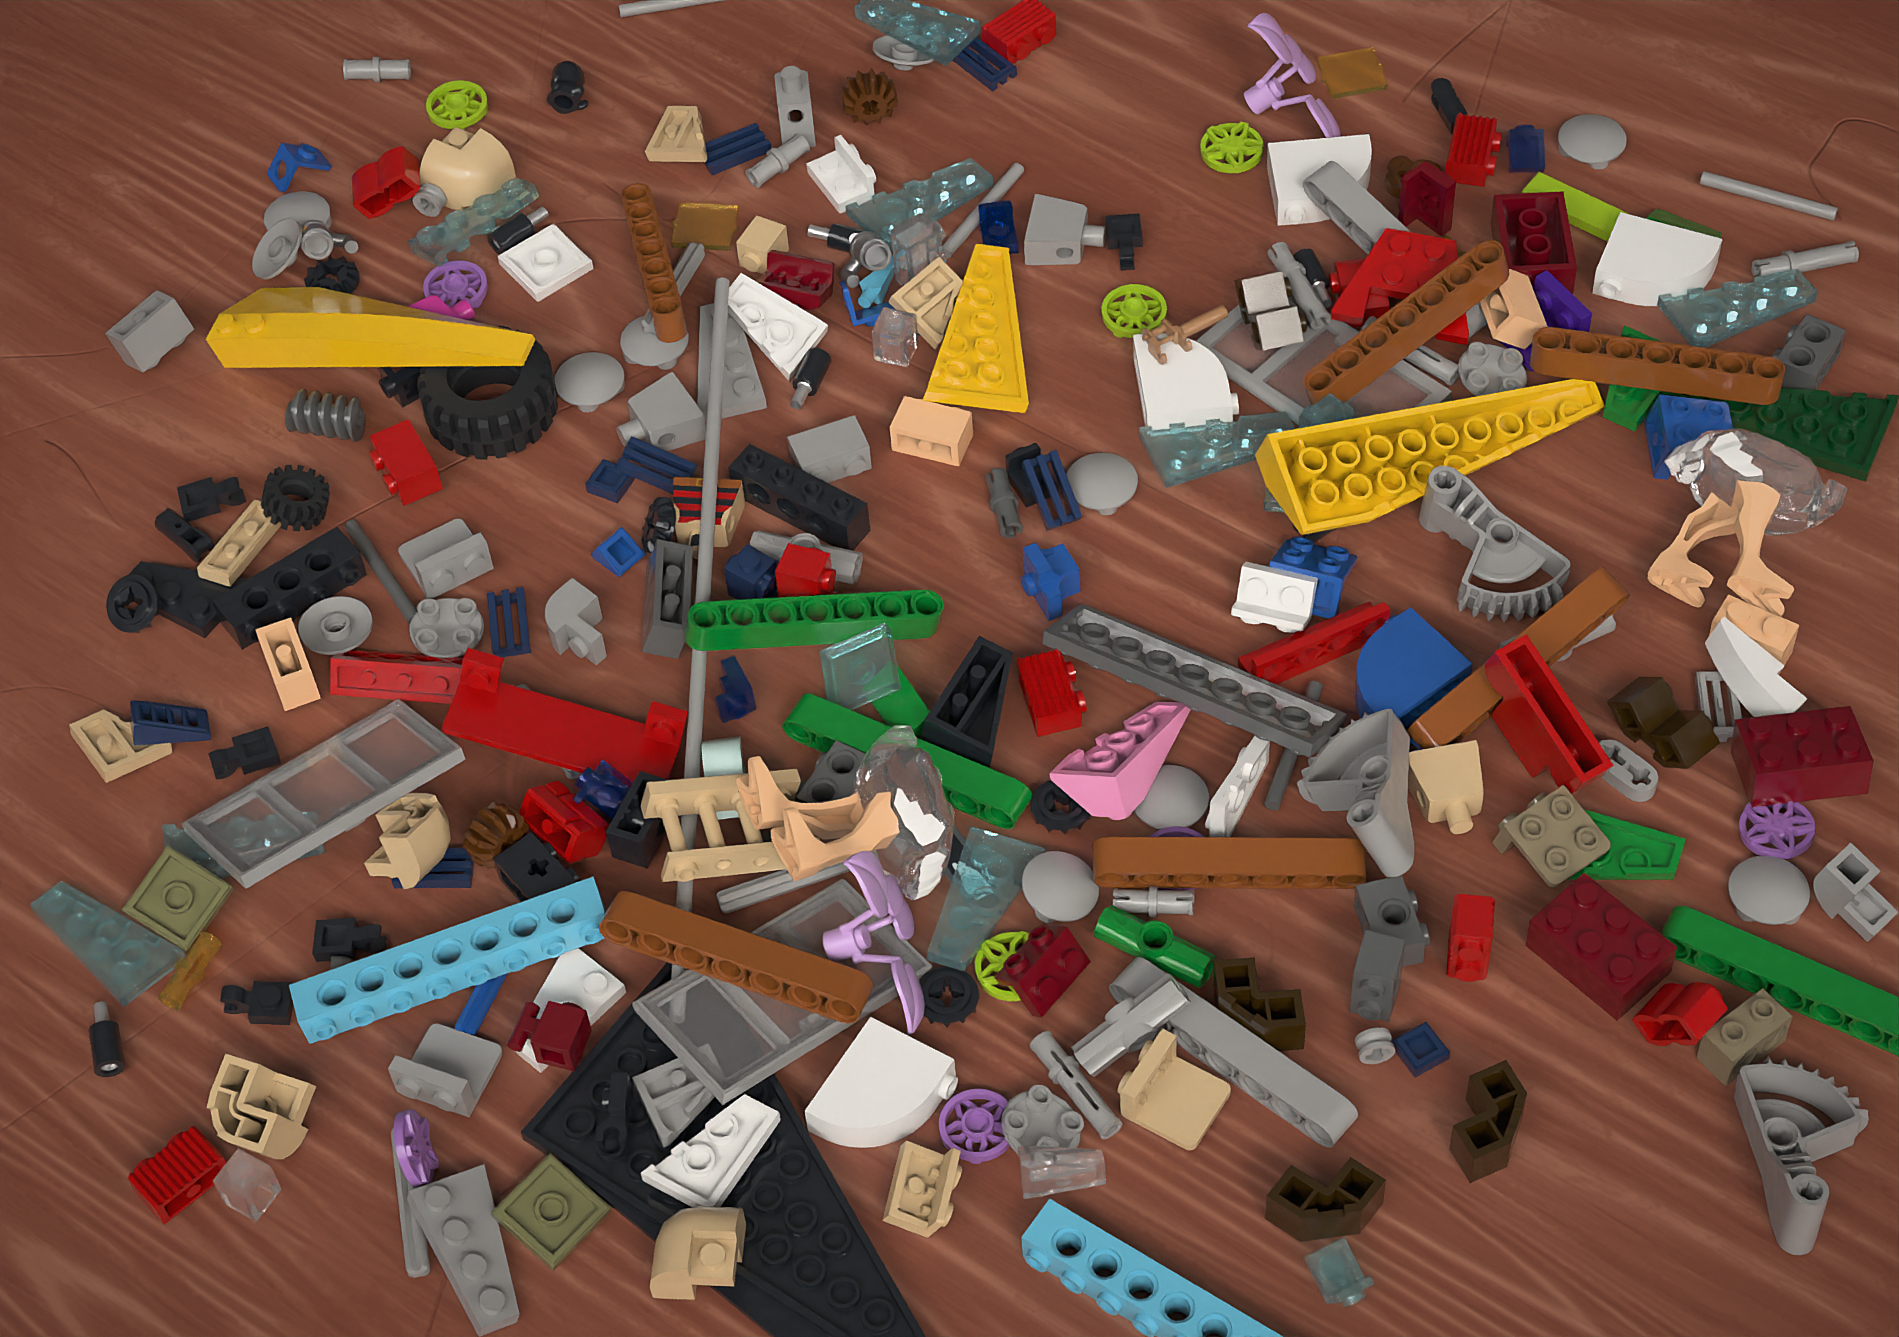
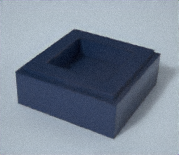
M603 459L585 485L588 493L619 503L635 478L616 470V463Z
M1427 1022L1392 1040L1396 1054L1415 1078L1449 1059L1450 1051Z

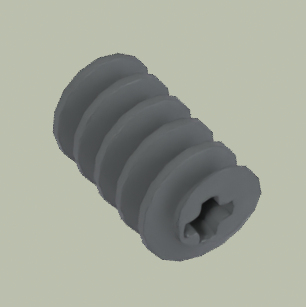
M301 388L298 390L296 397L287 406L285 425L289 432L296 430L302 434L311 432L315 436L324 434L328 438H335L337 436L341 440L351 438L354 442H358L363 437L365 430L364 410L361 408L359 397L356 396L352 397L348 406L346 395H339L335 403L334 395L328 392L321 401L320 392L315 390L312 391L308 399L307 390Z

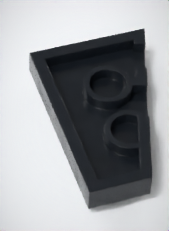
M140 561L128 574L145 576L150 582L157 585L156 593L162 599L157 603V611L162 617L203 638H206L220 623L212 600L247 580L238 577L232 586L229 587L199 577L197 570ZM135 598L134 602L141 605L143 600Z

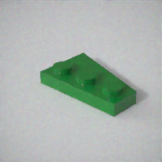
M1624 325L1622 337L1659 341ZM1610 384L1603 418L1635 432L1649 414L1658 395H1661L1663 391Z
M1585 810L1610 841L1611 846L1604 855L1567 880H1576L1583 873L1593 880H1674L1685 845V838Z

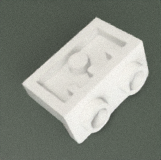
M842 135L834 137L835 151L806 163L807 173L839 214L874 199V183H876V175L872 167L862 162L856 147L852 143L848 144Z
M1245 562L1241 569L1237 601L1232 606L1231 615L1240 617L1243 622L1249 624H1260L1263 622L1276 625L1277 629L1283 632L1294 633L1303 631L1311 620L1318 578Z

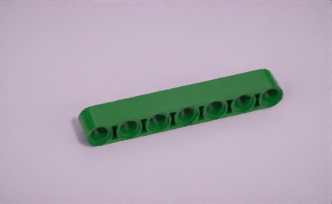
M931 590L699 602L691 606L688 611L685 641L692 649L697 651L923 639L933 636L938 630L944 602L939 594Z
M804 693L801 695L782 724L784 732L798 743L823 753L828 752L835 741L841 742L876 758L879 777L1002 829L1014 828L1033 796L1031 790L1023 782L813 694Z
M1676 906L1672 909L1660 934L1677 946L1675 960L1753 994H1756L1763 988L1781 1006L1899 1057V997L1692 908Z

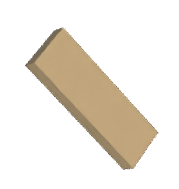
M254 499L197 567L199 577L231 587L282 523L272 524L270 522L271 516L266 518L263 514L264 509H261V501Z

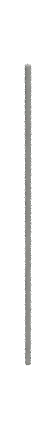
M723 277L718 278L715 283L695 604L710 601L730 283L727 278ZM692 649L684 779L700 778L707 651H697L695 649ZM697 814L682 815L681 828L687 849L693 850L696 845ZM693 880L687 882L677 881L676 908L688 912L692 911ZM672 964L671 979L688 969ZM687 993L670 1002L669 1021L673 1025L685 1023Z

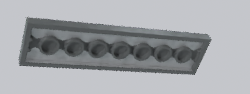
M1082 603L1044 631L1042 644L1053 649L1057 648L1062 655L1072 656L1088 663L1094 669L1105 670L1117 675L1127 683L1143 686L1154 691L1160 697L1176 700L1187 705L1193 711L1209 714L1220 719L1226 725L1242 728L1255 734L1261 740L1275 742L1289 748L1292 753L1311 757L1329 741V737H1333L1339 732V727L1343 728L1345 724L1346 713Z

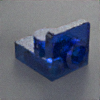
M1520 125L1510 129L1506 138V146L1509 147V173L1544 172V129H1535L1532 125Z
M1006 200L979 204L978 216L982 244L1009 248V254L1019 253L1013 220L1012 201Z
M734 655L721 661L724 676L719 678V682L724 693L718 695L715 701L722 723L743 718L748 713L757 709L752 686Z
M602 760L595 770L588 766L574 785L580 790L573 798V801L579 804L585 798L613 819L633 782Z

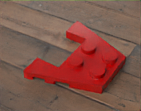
M1386 228L1333 306L1331 319L1362 325L1370 294L1404 300L1458 259L1456 240ZM1466 312L1438 332L1436 339L1467 345L1469 329Z

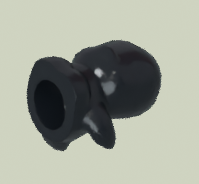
M563 61L558 63L553 69L550 84L551 91L547 95L546 100L560 114L582 110L588 106L587 100H581L584 94L583 85L585 77L579 65L572 61Z

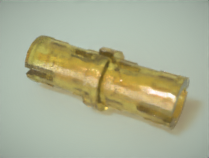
M201 932L185 958H180L174 966L175 973L163 991L157 996L161 1003L173 1010H179L195 984L203 981L206 976L205 969L217 951L222 947V943L215 936L207 932Z

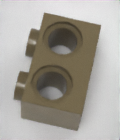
M1762 988L1710 1028L1701 1039L1697 1059L1727 1086L1737 1078L1741 1067L1756 1064L1785 1042L1793 1016Z

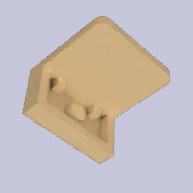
M1162 1029L1154 1041L1149 1039L1143 1046L1138 1059L1139 1064L1133 1072L1127 1071L1120 1081L1117 1092L1120 1094L1121 1116L1186 1150H1194L1229 1098L1231 1087L1224 1080L1177 1057V1036Z

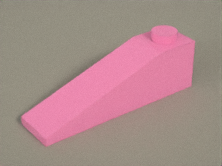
M1156 701L1125 720V728L1110 735L1103 733L1095 738L1097 745L1084 753L1083 750L1077 749L1070 753L1049 773L1051 781L1092 816L1109 817L1112 820H1121L1129 817L1147 796L1191 709L1180 702Z

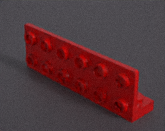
M467 647L462 662L460 683L442 725L443 733L628 787L632 786L639 771L669 780L683 740L689 711L652 701L647 714L646 724L502 683L504 658Z

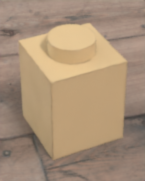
M756 215L736 242L739 266L751 272L764 274L767 271V257L771 250L786 253L789 250L786 226Z

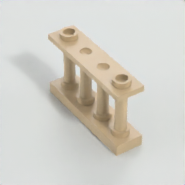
M797 769L769 771L778 789L789 801H795L801 782ZM749 773L647 782L640 806L644 819L662 818L672 851L667 852L661 873L662 882H687L698 878L786 870L773 842H763L760 830L754 829L742 802L736 779L746 775L749 776ZM731 810L738 812L747 844L725 845L716 812ZM678 815H700L710 848L687 849Z

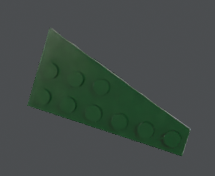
M1781 388L1779 399L1769 405L1665 391L1661 394L1726 402L1729 406L1734 435L1741 443L1865 482L1899 401V395L1887 394L1886 399L1867 398V393L1853 392L1852 397L1832 396L1828 391L1791 388Z

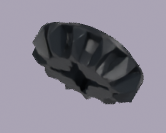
M330 255L328 261L322 262L317 260L316 267L307 268V277L304 278L306 287H321L351 294L359 284L360 274L355 262H348L344 256L335 260ZM326 275L337 276L338 282L330 277L326 278Z
M657 497L653 504L649 506L648 514L645 517V524L642 528L643 536L641 539L645 552L652 554L657 539L670 542L676 524V510L670 498Z
M136 574L126 575L116 581L108 593L106 610L111 623L120 631L127 633H140V630L152 627L151 621L153 617L160 615L157 611V603L162 600L156 593L157 585L150 582L147 577ZM135 598L143 600V603L137 606L136 610L125 608V606L133 603Z
M1051 780L1040 785L1032 796L1031 812L1035 817L1036 824L1044 825L1049 833L1053 829L1061 830L1064 834L1069 829L1077 828L1080 830L1083 823L1091 819L1089 812ZM1055 801L1063 806L1069 803V814L1061 809L1055 812Z
M942 967L928 972L920 979L919 983L925 1002L924 1016L929 1020L930 1024L938 1022L948 1027L951 1023L957 1021L964 1023L968 1015L975 1013L979 1000V989L973 977L967 972L954 967ZM946 986H949V992H951L953 997L949 1007H945L942 999H940L943 998Z

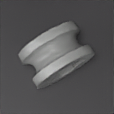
M425 183L420 186L418 193L414 195L412 201L416 209L422 214L436 217L441 212L442 207L445 206L447 197L439 187Z
M1377 1027L1365 1030L1356 1036L1355 1046L1360 1050L1358 1056L1362 1063H1382L1395 1054V1047L1390 1042L1392 1037L1390 1031L1386 1028Z

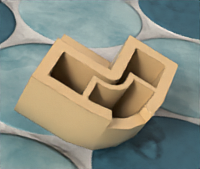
M455 127L442 142L433 139L425 151L419 173L420 185L429 183L439 187L447 197L445 207L462 212L464 207L476 206L484 202L487 206L490 205L516 178L514 165L508 151L492 134L481 128L474 135Z
M408 793L382 808L375 815L384 832L379 837L383 846L364 862L370 876L398 877L404 889L412 888L444 857L451 841L449 820L436 796L428 793Z
M225 1054L210 1091L207 1108L211 1110L213 1126L218 1132L217 1136L239 1148L272 1159H284L294 1153L309 1130L301 1126L316 1086L276 1073L260 1064Z
M698 1206L679 1210L666 1220L655 1243L650 1280L652 1297L695 1300L697 1285L734 1286L737 1262H742L746 1230L743 1209Z

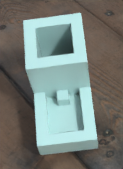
M741 736L702 741L704 777L745 773ZM735 810L716 812L718 820L739 817L738 812Z

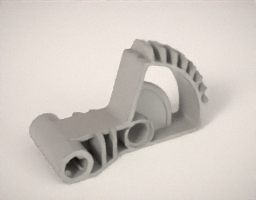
M1439 466L1430 472L1419 512L1421 526L1430 532L1438 533L1444 531L1449 534L1450 539H1456L1462 546L1469 548L1473 552L1462 578L1456 599L1459 603V612L1468 607L1472 609L1473 618L1479 612L1486 613L1487 620L1490 621L1494 614L1500 615L1503 623L1508 620L1510 614H1513L1519 622L1525 612L1533 619L1539 609L1545 613L1551 608L1552 604L1555 605L1563 598L1564 595L1561 588L1570 574V561L1565 556L1498 511L1476 485L1456 469L1449 466ZM1494 539L1502 540V541H1504L1505 543H1499V542L1495 541ZM1539 568L1554 577L1540 587L1517 593L1493 592L1469 583L1472 575L1494 583L1518 582L1528 578Z
M1385 709L1373 714L1364 712L1363 718L1357 721L1351 719V724L1344 729L1339 727V733L1334 737H1329L1328 743L1317 751V756L1307 759L1310 767L1301 771L1303 779L1296 783L1302 797L1309 803L1318 805L1321 811L1349 810L1346 817L1348 824L1381 872L1387 877L1400 876L1410 869L1414 861L1415 846L1407 804L1410 736L1392 709Z
M1768 1056L1763 1061V1064L1741 1067L1736 1079L1733 1096L1762 1176L1770 1224L1776 1241L1784 1251L1793 1255H1803L1809 1253L1815 1245L1830 1194L1828 1185L1823 1179L1816 1176V1168L1811 1162L1852 1146L1855 1137L1868 1124V1110L1859 1109V1097L1848 1098L1847 1086L1835 1087L1834 1076L1823 1079L1820 1077L1819 1068L1812 1073L1804 1069L1803 1062L1797 1067L1788 1066L1786 1058L1780 1064H1773ZM1753 1093H1778L1803 1100L1824 1112L1836 1124L1826 1128L1815 1115L1799 1105L1777 1099L1755 1100Z

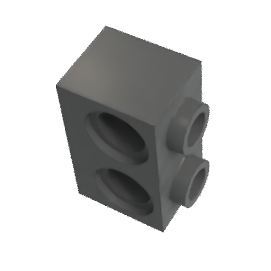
M1809 314L1805 315L1799 326L1793 325L1787 334L1785 347L1783 349L1778 347L1773 354L1774 358L1779 359L1785 365L1782 388L1817 390L1841 354L1846 330Z
M835 741L828 752H823L820 755L815 771L808 781L804 780L801 782L795 800L799 803H823L820 801L846 798L855 794L858 790L862 804L878 781L876 758Z
M1365 930L1353 971L1351 1013L1358 1014L1367 1020L1379 1019L1390 1022L1401 983L1406 939Z

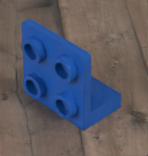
M1659 394L1644 421L1653 477L1668 480L1671 473L1664 460L1676 447L1692 442L1707 434L1710 440L1702 449L1691 451V458L1723 461L1710 448L1719 436L1730 432L1734 433L1728 404L1720 401Z
M1293 537L1292 539L1287 538L1271 559L1269 567L1318 578L1312 615L1329 619L1338 615L1344 582L1356 565L1358 556L1350 554L1346 548L1340 546H1329L1326 548L1314 545L1313 541L1308 538Z

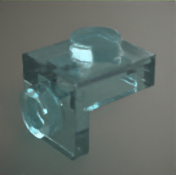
M1329 393L1315 405H1309L1302 411L1299 416V428L1354 419L1356 414L1348 403L1340 401Z
M1345 1237L1339 1238L1304 1257L1326 1304L1341 1302L1343 1307L1352 1305L1366 1297L1364 1289L1375 1284L1371 1275H1363Z

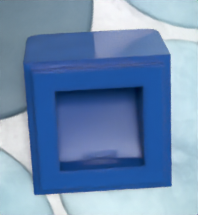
M623 527L591 553V556L617 577L624 574L646 555Z

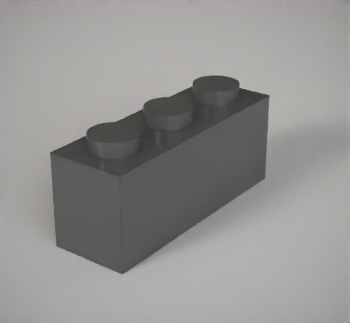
M659 539L655 543L646 567L642 652L679 658L685 643V629L691 604L693 546Z

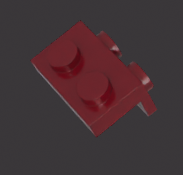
M1425 160L1416 168L1409 169L1401 179L1398 220L1407 227L1417 219L1442 237L1451 231L1456 181L1450 175L1440 171Z
M771 250L767 257V271L756 282L789 302L798 304V307L802 309L813 310L820 308L833 294L835 264L831 261Z
M1044 923L1033 929L1028 936V940L1021 948L1005 960L1003 968L996 974L995 979L1000 985L1011 986L1032 1016L1042 1018L1091 961L1068 927Z

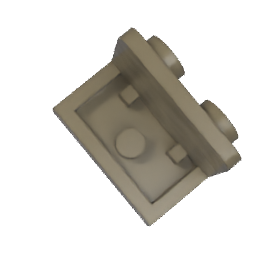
M1564 785L1549 795L1543 792L1535 797L1527 805L1528 809L1518 815L1517 812H1513L1503 819L1497 826L1500 831L1492 842L1501 854H1504L1516 845L1550 887H1557L1604 855L1611 846L1607 837Z

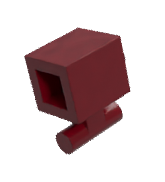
M548 1001L541 1019H536L540 1007L533 1002H526L507 1046L513 1051L521 1052L527 1039L531 1040L533 1052L538 1063L575 1072L592 1032L587 1011L571 1002L560 1004Z

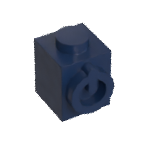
M746 544L738 554H734L729 558L724 568L728 595L736 600L776 598L778 596L775 575L777 568L776 560Z

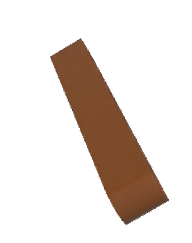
M643 183L631 184L621 191V199L658 340L665 343L677 342L687 335L688 329L651 189Z
M1487 240L1477 244L1311 368L1305 374L1303 384L1313 410L1318 413H1330L1336 410L1504 284L1510 274L1501 243Z
M1543 327L1534 333L1530 355V367L1542 375L1760 405L1773 404L1779 399L1785 374V365L1782 361L1770 356L1555 327Z
M1601 567L1511 642L1527 634L1548 667H1550L1620 609L1629 599L1630 593L1604 567ZM1485 663L1407 730L1408 735L1422 750L1459 743L1492 716V712L1503 701V696L1493 689L1487 679Z
M1104 837L1097 839L1092 844L1094 883L1106 888H1149L1150 886H1158L1159 888L1354 889L1358 884L1367 883L1365 847L1360 840L1353 838Z
M621 891L615 895L599 924V931L602 936L616 945L848 1024L858 1021L873 989V982L870 977L857 969L628 891Z

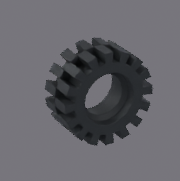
M285 465L284 471L278 467L274 469V474L270 472L267 475L263 489L261 509H264L263 514L266 518L271 516L270 522L276 525L278 522H281L282 529L287 530L288 525L293 526V531L300 532L301 526L306 531L311 530L312 524L317 527L321 523V519L324 520L330 496L328 482L324 483L325 478L321 474L315 477L316 470L310 468L308 472H305L302 465H298L297 470H293L292 465ZM284 495H298L305 498L306 501L290 500Z

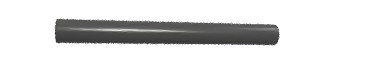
M355 519L349 520L344 526L345 530L410 625L417 609L358 521Z
M1310 681L1304 696L1318 702L1323 685L1318 681ZM1284 748L1264 802L1265 807L1270 810L1279 809L1298 755L1292 753L1289 748Z

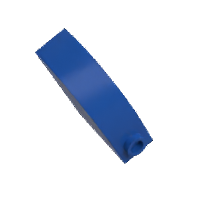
M1410 607L1400 615L1391 616L1381 628L1370 636L1359 654L1355 679V704L1360 718H1363L1364 712L1373 714L1385 709H1392L1404 725L1405 730H1407L1421 715L1471 675L1472 663Z

